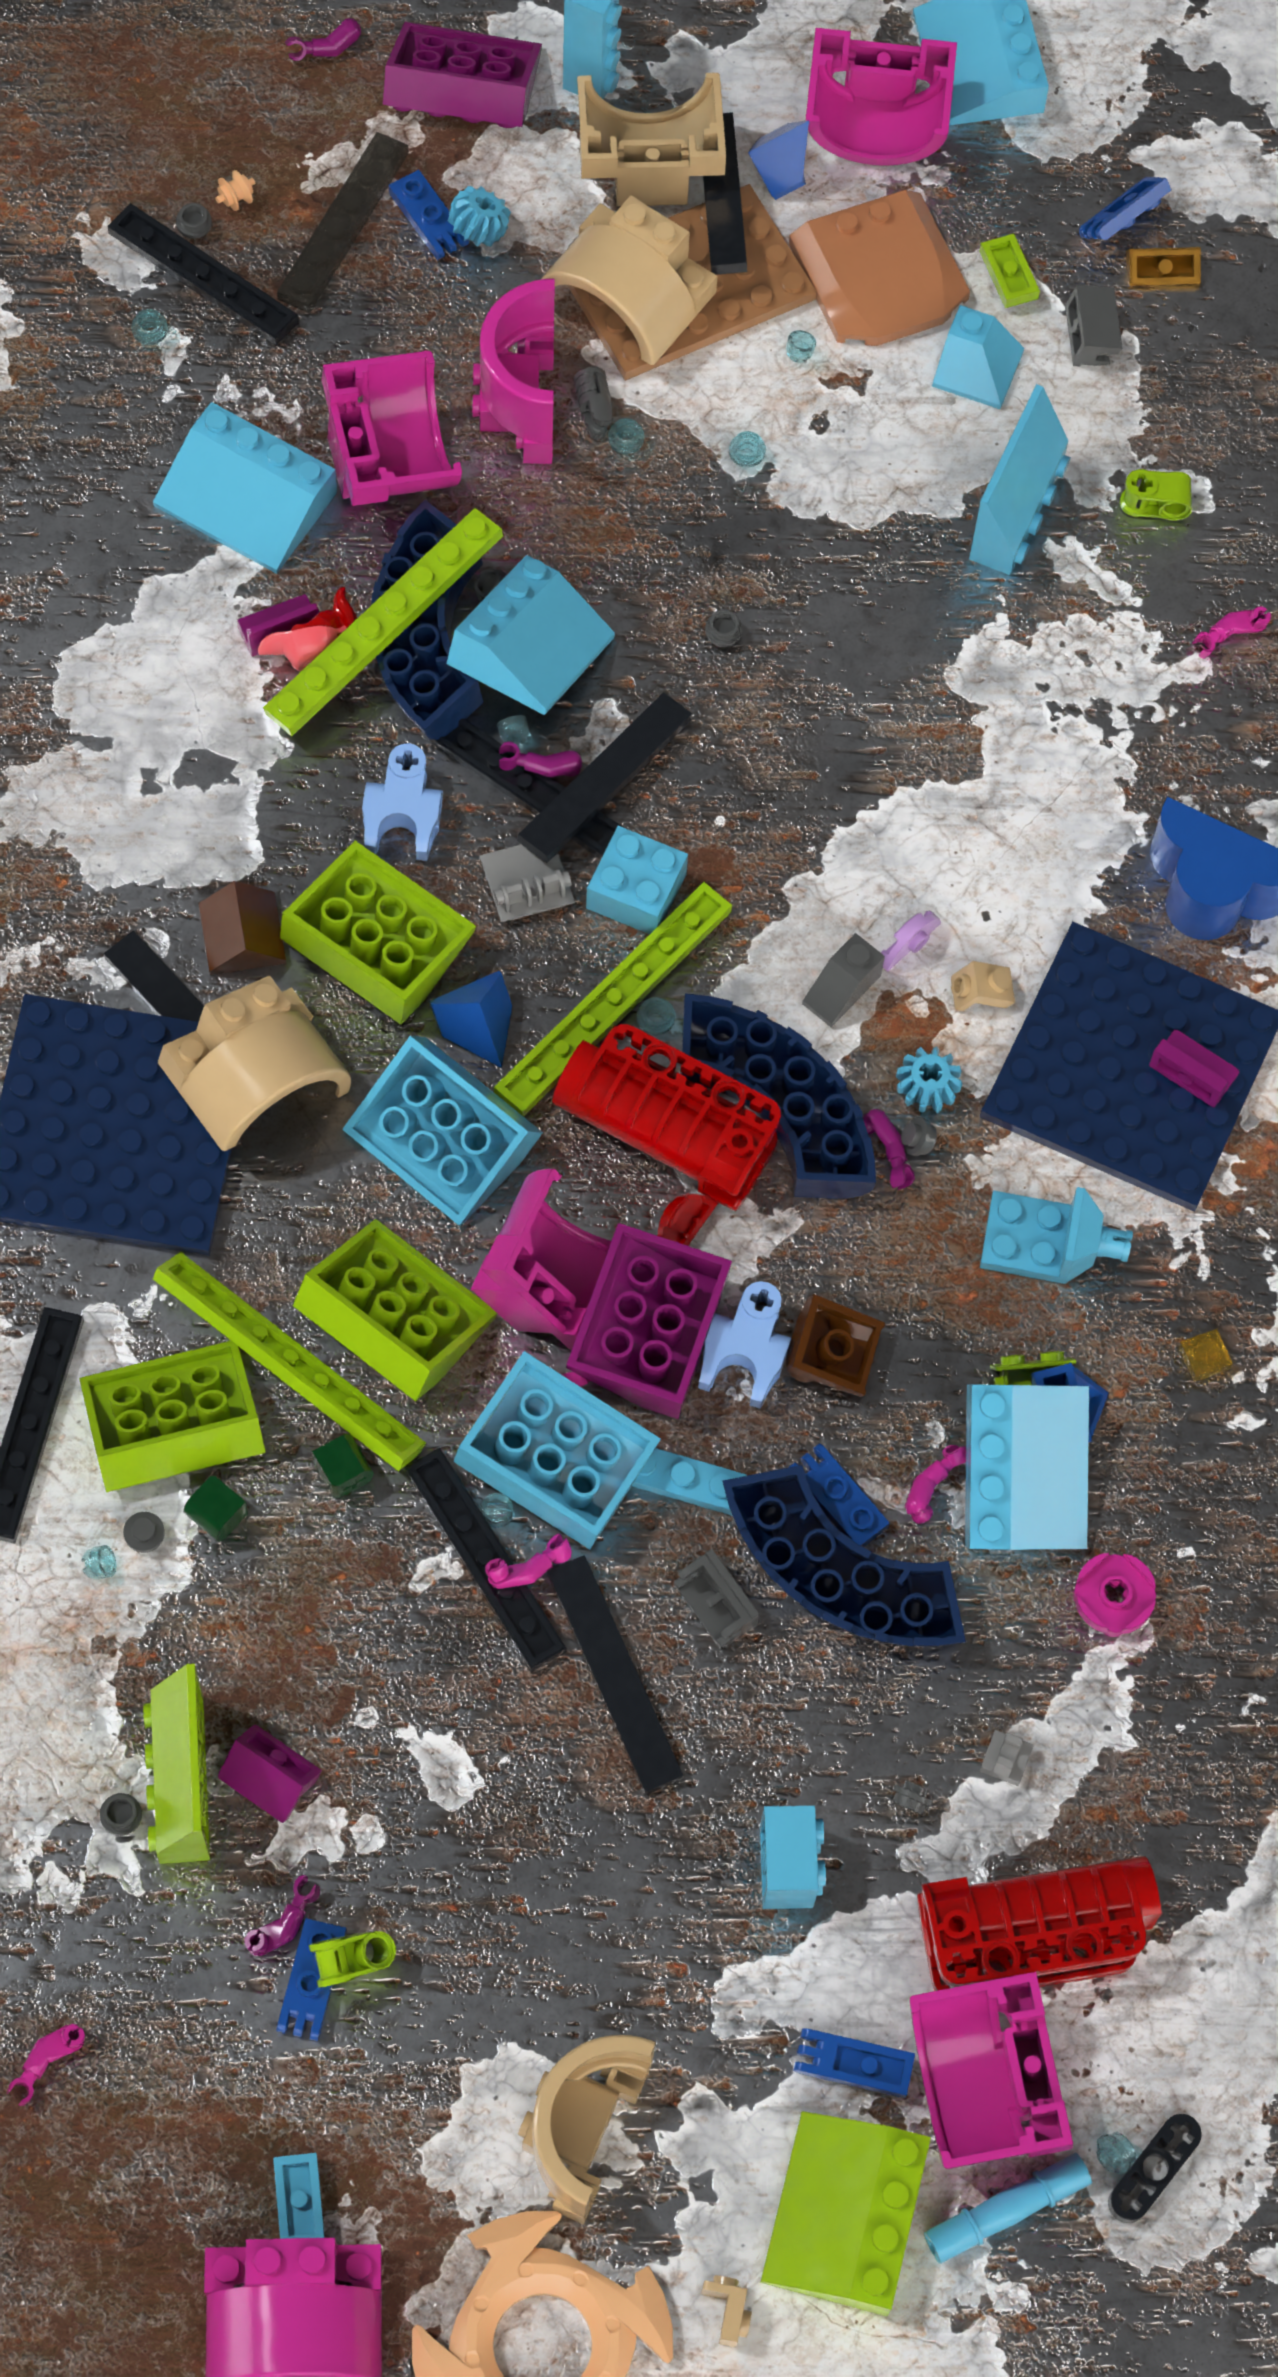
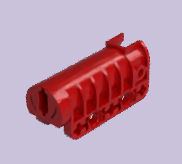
M628 1024L615 1026L608 1033L600 1048L582 1040L566 1064L555 1088L552 1100L553 1105L698 1181V1192L709 1196L711 1199L735 1212L744 1203L775 1152L777 1146L776 1130L781 1119L780 1108L771 1098ZM628 1036L631 1037V1045L641 1051L642 1045L647 1047L642 1055L627 1046L623 1050H619L616 1039L624 1040ZM655 1054H662L669 1059L670 1065L665 1068L649 1058ZM677 1063L681 1064V1073L692 1077L696 1072L700 1074V1082L708 1087L711 1086V1081L716 1084L709 1091L703 1085L688 1080L684 1075L678 1072L675 1073ZM727 1090L732 1091L739 1097V1102L735 1105L718 1096V1094ZM746 1099L751 1101L749 1109L757 1113L763 1112L764 1109L770 1111L769 1118L772 1121L764 1120L756 1116L754 1112L748 1109L745 1110Z
M1146 1856L968 1885L967 1877L921 1884L923 1893L917 1894L920 1926L934 1991L949 1989V1986L959 1987L1036 1972L1037 1976H1040V1978H1037L1039 1988L1122 1974L1133 1966L1136 1957L1144 1949L1146 1944L1145 1930L1152 1929L1162 1914L1156 1879ZM1096 1945V1952H1095V1953H1094V1951H1093V1949H1092L1091 1946ZM1073 1949L1083 1951L1087 1958L1078 1956ZM1065 1954H1066V1956H1067V1958H1068L1069 1961H1065V1959H1064ZM989 1963L999 1964L1004 1969V1972L994 1970ZM1085 1968V1969L1082 1970V1971H1073V1970H1076V1969ZM940 1980H943L947 1985H941Z

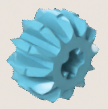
M467 186L464 191H459L458 195L454 197L450 205L451 209L448 222L454 226L453 232L464 236V241H473L477 247L481 243L491 247L494 242H499L508 229L507 225L511 213L505 207V200L496 198L495 191L491 193L486 192L482 186L477 190Z
M937 1046L933 1048L931 1054H927L920 1047L916 1051V1057L909 1054L904 1057V1066L897 1069L896 1078L900 1081L897 1084L898 1094L907 1095L905 1099L907 1106L913 1105L916 1102L919 1103V1111L922 1114L926 1111L927 1106L931 1105L933 1110L938 1113L942 1110L943 1103L951 1106L955 1102L956 1096L954 1093L960 1092L962 1082L958 1079L961 1076L962 1070L960 1066L951 1065L953 1062L951 1053L940 1057Z

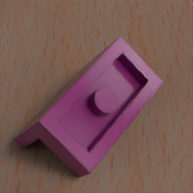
M303 594L237 619V627L251 657L259 655V645L266 636L275 632L291 631L294 625L309 622L319 613V609L316 603L311 604L307 595Z
M1174 1030L1167 1040H1161L1155 1048L1149 1064L1151 1068L1215 1108L1239 1074V1070L1179 1030Z
M254 1724L235 1740L218 1773V1778L278 1821L284 1823L289 1819L300 1796L316 1783L322 1770Z

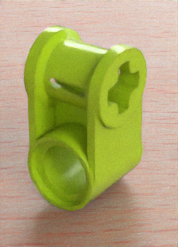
M1137 469L1130 472L1125 482L1126 489L1122 492L1119 500L1120 508L1127 515L1132 517L1163 518L1171 521L1183 520L1191 515V477L1183 472H1159ZM1139 479H1142V480H1141V483H1140V486H1139V487L1136 486L1138 480H1139ZM1141 500L1140 506L1137 508V502Z
M382 1931L341 1936L309 1945L310 1952L315 1953L319 1970L318 1988L355 1979L357 1976L385 1969L391 1965L396 1955L394 1940L389 1934ZM368 1942L372 1944L374 1949V1955L371 1961L367 1958L366 1955V1946Z

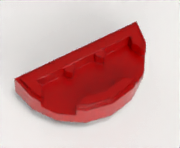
M691 1193L676 1197L664 1210L659 1221L657 1236L689 1246L718 1205V1202L709 1196Z

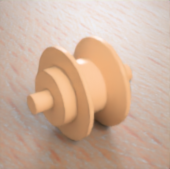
M237 170L232 171L231 181L227 182L222 177L218 179L219 196L215 197L218 204L223 202L227 207L230 206L234 211L239 210L240 200L243 199L249 204L253 202L252 186L256 184L253 178L248 179L244 174L241 175Z

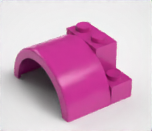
M815 28L806 121L809 120V134L822 148L838 157L853 162L890 166L924 159L935 153L944 144L949 132L957 42L922 39L920 47L850 39L851 31ZM846 71L845 87L832 77L835 72ZM917 78L930 84L929 88L915 94Z
M555 279L527 282L508 291L495 302L487 313L480 332V363H473V386H480V395L473 394L472 412L473 417H480V431L514 433L516 435V449H523V463L552 464L554 391L539 389V370H553ZM517 342V353L508 351Z
M431 351L323 365L322 385L329 410L327 438L342 499L350 498L352 506L388 501L389 496L456 487L460 483L462 477L461 464L456 462L453 464V469L451 468L442 442L435 399V362Z
M541 1169L532 1172L525 1178L500 1234L497 1235L489 1254L486 1255L471 1290L515 1330L552 1333L567 1348L572 1350L611 1241L573 1225L557 1214L545 1202L544 1199L552 1182L559 1181L562 1175L555 1169Z
M1036 1972L910 1997L912 2025L927 2105L940 2160L945 2169L1029 2154L1030 2158L1073 2148L1071 2130L1065 2103L1062 2100ZM998 2012L1004 2013L1011 2027L1006 2028L1003 2032H1001ZM1030 2120L1029 2127H1025L1023 2131L1021 2122Z
M335 2238L246 2239V2247L205 2248L204 2293L207 2297L205 2377H382L381 2244L337 2245ZM346 2282H349L352 2286L346 2285ZM237 2284H242V2286H243V2287L233 2288V2287H234L235 2285H237Z

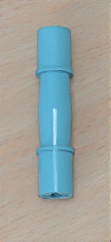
M1075 2152L1041 2171L1036 2170L1032 2173V2178L999 2192L969 2211L964 2208L961 2210V2213L925 2231V2240L937 2262L942 2264L976 2245L980 2246L984 2244V2238L1019 2223L1047 2205L1052 2208L1056 2205L1055 2203L1091 2185V2176L1081 2157Z

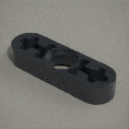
M1176 2114L1170 2117L1118 2182L1108 2198V2207L1115 2219L1123 2223H1134L1140 2220L1197 2148L1201 2141L1202 2132L1199 2123L1193 2117L1187 2114ZM1184 2125L1190 2130L1187 2137L1191 2143L1188 2144L1182 2141L1176 2147L1172 2154L1180 2159L1178 2162H1175L1167 2150L1157 2147L1156 2144L1160 2141L1165 2148L1175 2135L1170 2129L1171 2126L1179 2129ZM1156 2156L1165 2162L1167 2173L1163 2179L1152 2180L1145 2175L1143 2163L1146 2158ZM1135 2175L1142 2186L1153 2190L1154 2193L1150 2196L1147 2190L1144 2189L1135 2201V2204L1139 2207L1138 2212L1132 2208L1124 2212L1120 2208L1123 2201L1118 2195L1120 2192L1126 2196L1131 2193L1138 2184L1130 2180V2177Z

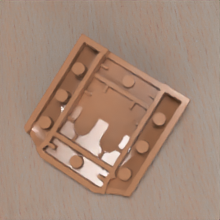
M903 190L807 221L789 235V245L792 252L817 291L816 301L837 343H845L846 339L864 340L865 345L879 346L943 325L951 317L952 311L962 302L964 304L969 300L970 290L919 192Z

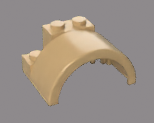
M705 73V79L701 88L691 99L680 106L656 113H635L616 108L598 95L593 86L591 75L577 77L581 179L615 178L616 206H621L630 195L647 206L688 205L689 176L725 175L726 147L719 73Z
M630 195L616 212L600 203L579 226V236L541 279H555V286L571 285L581 288L605 302L622 318L632 331L640 348L641 359L650 365H654L716 294L718 276L688 258L689 231Z
M270 975L206 1003L196 1031L163 1045L158 1060L160 1067L222 1151L235 1147L244 1131L266 1109L303 1086L324 1080L334 1081L337 1085L335 1094L338 1098L349 1093L351 1087L349 1072L312 1024L313 1015L292 987L281 991Z
M632 2035L599 2037L577 2046L563 2056L550 2072H544L535 2094L537 2098L534 2113L527 2111L518 2135L524 2137L522 2150L535 2156L541 2177L550 2190L548 2196L555 2199L552 2211H558L562 2216L583 2225L585 2224L602 2183V2179L588 2174V2170L619 2098L636 2104L652 2067L655 2041ZM601 2070L600 2076L607 2080L605 2085L587 2075Z

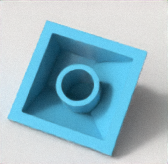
M960 305L947 335L932 387L1001 409L1024 353V347L994 316Z

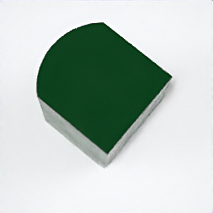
M343 1434L312 1451L314 1465L334 1498L340 1499L366 1485L374 1475L351 1434Z
M209 1476L187 1500L183 1513L216 1541L221 1542L248 1515V1510L244 1499L216 1476Z

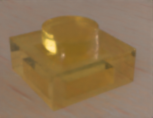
M1217 1329L1183 1340L1178 1346L1194 1382L1230 1370L1233 1365Z

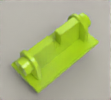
M1064 1351L1040 1353V1360L1025 1361L1024 1355L1001 1356V1364H990V1368L1000 1371V1377L994 1378V1385H1031L1032 1373L1068 1363L1076 1364V1359L1064 1357Z

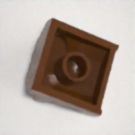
M813 1294L808 1297L797 1318L786 1356L787 1371L794 1379L800 1382L815 1381L863 1397L866 1394L865 1386L885 1322Z

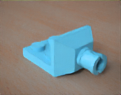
M1076 1188L1071 1205L993 1190L979 1268L1066 1284L1091 1268L1096 1257L1103 1256L1127 1262L1133 1231L1103 1226L1104 1215L1085 1188Z

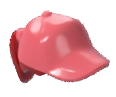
M340 587L335 593L332 610L319 612L309 622L294 625L291 631L275 632L266 636L259 645L258 654L284 655L293 668L301 672L357 619L352 606L346 598V588Z

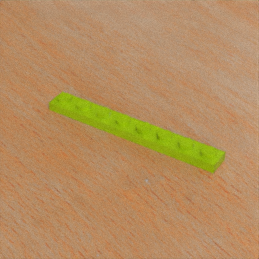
M474 508L263 707L265 714L290 736H293L503 537L502 529L478 509Z
M703 882L494 1086V1093L524 1117L558 1083L566 1064L582 1040L596 1046L732 912V904Z
M179 1252L157 1267L152 1278L154 1281L397 1471H400L421 1454L426 1444L425 1441L182 1252Z

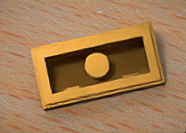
M1201 247L1126 250L1129 286L1201 284Z

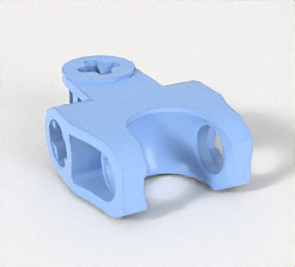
M410 743L401 744L390 752L385 784L366 782L362 805L365 829L364 847L375 855L379 850L382 836L392 828L401 827L408 829L416 837V860L428 861L433 842L439 832L443 790L426 788V756L417 745Z
M759 1281L746 1287L734 1319L715 1313L704 1343L699 1389L709 1392L719 1371L731 1365L742 1366L752 1374L755 1382L752 1389L750 1406L761 1409L768 1393L780 1377L792 1340L791 1337L774 1332L779 1319L782 1300L780 1292L774 1285ZM759 1302L766 1304L762 1311L755 1310Z

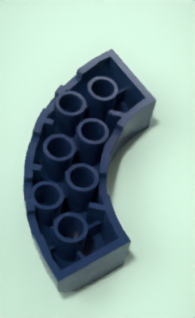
M424 500L406 519L396 533L397 539L389 553L384 554L382 560L383 567L377 582L374 584L371 605L457 525L427 500ZM482 558L470 567L376 656L384 682L395 702L410 721L427 738L432 740H438L440 737L447 736L459 726L458 722L462 718L467 719L483 703L478 680L446 664L452 643L451 628L457 602L466 584L483 565Z
M685 993L682 1052L771 1098L778 1104L781 1111V1119L776 1130L777 1139L787 1156L791 1168L794 1197L848 1199L871 1192L876 1186L875 1157L871 1137L868 1135L862 1117L863 1113L859 1105L855 1103L846 1087L847 1083L830 1061L826 1062L812 1048V1044L801 1034L789 1026L786 1029L782 1025L768 1019V1015L759 1010L755 1013L733 1005V1001ZM696 1072L692 1077L681 1073L688 1080L699 1083L706 1088L712 1089L716 1084L711 1081L710 1087L700 1082V1074ZM729 1090L721 1092L739 1101L736 1093ZM746 1099L745 1106L749 1108L751 1101ZM766 1109L761 1113L753 1111L760 1118L772 1121L769 1118L770 1111Z
M803 1465L722 1481L733 1518L751 1553L769 1577L788 1596L809 1612L833 1626L883 1643L905 1646H945L966 1643L949 1561L912 1563L891 1560L874 1554L872 1551L855 1543L844 1533L840 1532L826 1517L813 1496Z

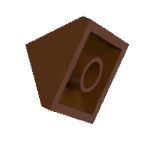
M233 881L199 903L210 975L287 964L283 940L280 939L281 927L275 892Z

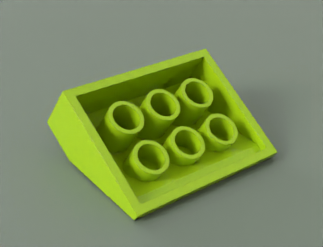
M355 840L282 913L280 939L401 1025L427 998L476 930V925Z
M374 1219L306 1273L293 1303V1307L414 1401L419 1400L447 1374L498 1314L483 1300L377 1219Z
M232 1341L79 1378L106 1492L266 1453L239 1347Z
M186 1664L150 1690L151 1703H144L143 1705L145 1729L152 1728V1744H145L146 1769H153L154 1785L146 1786L148 1810H155V1826H148L149 1852L156 1851L160 1864L210 1860L204 1697L195 1664Z
M802 2111L760 2283L888 2316L893 2306L931 2137L891 2126Z

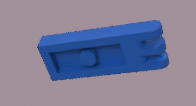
M420 170L388 185L390 196L437 260L445 257L441 244L450 254L457 251V246L452 238H455L461 247L469 244V240L464 241V236L453 232L454 226L448 222L449 210Z
M1144 177L1081 225L1079 228L1080 237L1084 239L1107 240L1118 231L1131 227L1136 222V217L1144 211L1157 207L1161 203V198L1172 191L1167 178Z
M819 1443L813 1448V1452L821 1461L819 1464L809 1453L800 1458L803 1465L809 1471L805 1475L813 1496L825 1515L840 1532L844 1533L855 1543L865 1547L888 1529L890 1523L827 1449ZM794 1462L789 1467L798 1466V1464Z
M305 1918L277 2024V2032L285 2033L289 2025V2018L292 2017L296 2018L293 2036L302 2037L306 2021L313 2022L309 2039L319 2040L333 1985L318 1988L319 1970L315 1953L310 1952L309 1945L331 1938L346 1936V1927Z
M802 2028L800 2038L816 2042V2047L798 2045L797 2055L813 2059L812 2064L795 2062L794 2072L906 2099L915 2053Z

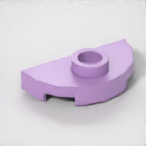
M929 910L925 912L924 916L918 913L908 920L894 934L897 941L886 951L883 949L881 952L885 956L883 968L888 972L910 951L916 953L922 949L930 938L929 934L941 924L940 919Z

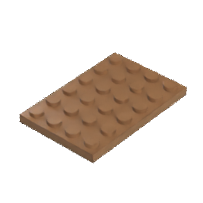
M750 184L740 187L748 272L717 275L716 294L654 365H650L641 359L640 348L632 331L611 307L595 295L581 288L568 285L625 381L816 300V289ZM702 203L668 219L690 232L688 258L711 272L705 203Z

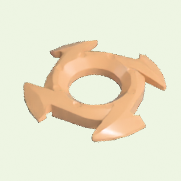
M525 2211L495 2219L467 2235L475 2250H487L490 2260L456 2317L450 2336L449 2351L437 2342L422 2326L417 2324L413 2327L412 2365L415 2377H504L498 2368L493 2351L496 2328L503 2315L513 2305L533 2296L545 2295L562 2299L576 2308L586 2321L591 2335L592 2350L589 2363L581 2377H626L635 2352L636 2337L645 2343L663 2362L670 2363L673 2359V2325L664 2292L649 2266L636 2272L635 2284L625 2289L568 2254L548 2248H538L537 2246L561 2220V2213L558 2211Z

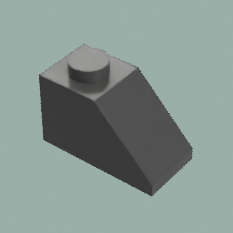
M854 933L830 958L803 999L802 1005L828 1026L832 1027L881 977L885 956L857 933Z

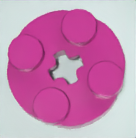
M1103 1553L1093 1557L1083 1566L1077 1577L1072 1596L1078 1613L1089 1626L1109 1637H1118L1121 1634L1131 1633L1139 1629L1149 1619L1156 1602V1584L1149 1568L1138 1558L1128 1554L1121 1556ZM1110 1585L1115 1589L1121 1586L1125 1590L1122 1594L1124 1601L1119 1603L1116 1600L1112 1602L1106 1597L1108 1592L1105 1587Z

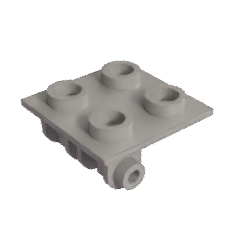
M520 844L479 855L501 923L575 903L570 889L572 885L568 871L564 872L558 853L548 863H545Z

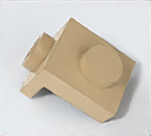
M972 961L951 976V991L956 1010L964 1011L975 1003L1000 1008H1008L1015 1003L1010 967Z
M716 2275L713 2277V2282L704 2281L701 2295L726 2300L719 2344L736 2348L739 2336L747 2338L752 2311L744 2310L747 2289L738 2287L739 2280Z

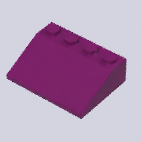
M404 22L386 63L383 105L392 106L398 111H424L434 117H444L446 115L461 117L464 121L471 123L486 121L497 123L498 126L503 128L522 127L528 113L542 44Z
M618 1223L566 1368L642 1408L679 1419L711 1322L724 1292L732 1261Z

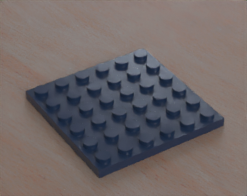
M1072 921L981 1110L980 1118L1195 1212L1278 1031V1010ZM1174 1030H1179L1239 1070L1237 1078L1215 1108L1149 1066L1155 1048L1162 1039L1167 1040Z
M24 994L0 1097V1222L210 1256L232 1148L226 1151H222L158 1064L163 1045L196 1031L199 1022Z

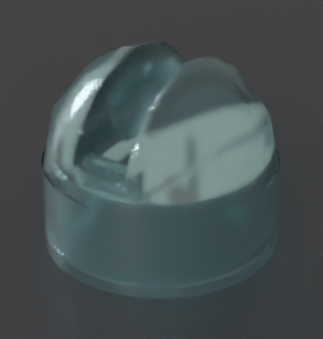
M803 330L793 331L788 336L786 343L787 356L797 363L806 362L814 354L816 339L809 332Z
M511 716L497 723L503 742L509 741L514 743V739L518 738L520 744H523L528 739L529 726L526 716Z
M498 1492L492 1493L483 1500L481 1513L489 1526L500 1528L511 1521L513 1517V1504L506 1495ZM487 1505H507V1509H487Z
M107 1545L93 1547L87 1550L81 1558V1562H85L86 1566L82 1571L91 1579L109 1578L114 1576L116 1572V1558L113 1550Z

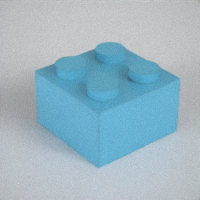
M617 826L587 887L586 909L651 934L665 920L687 875L688 854Z
M764 1806L760 1822L762 1909L813 1908L816 1896L823 1894V1886L826 1885L825 1860H817V1854H821V1844H824L823 1818L816 1819L815 1806Z

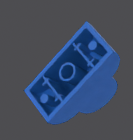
M1167 797L1150 845V858L1158 874L1170 882L1165 900L1167 916L1174 927L1188 937L1198 940H1213L1228 934L1236 926L1241 916L1252 920H1266L1278 916V848Z

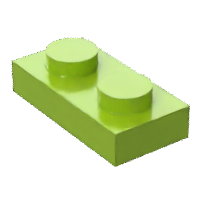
M1015 234L992 239L980 244L979 252L1005 308L1039 298V287Z

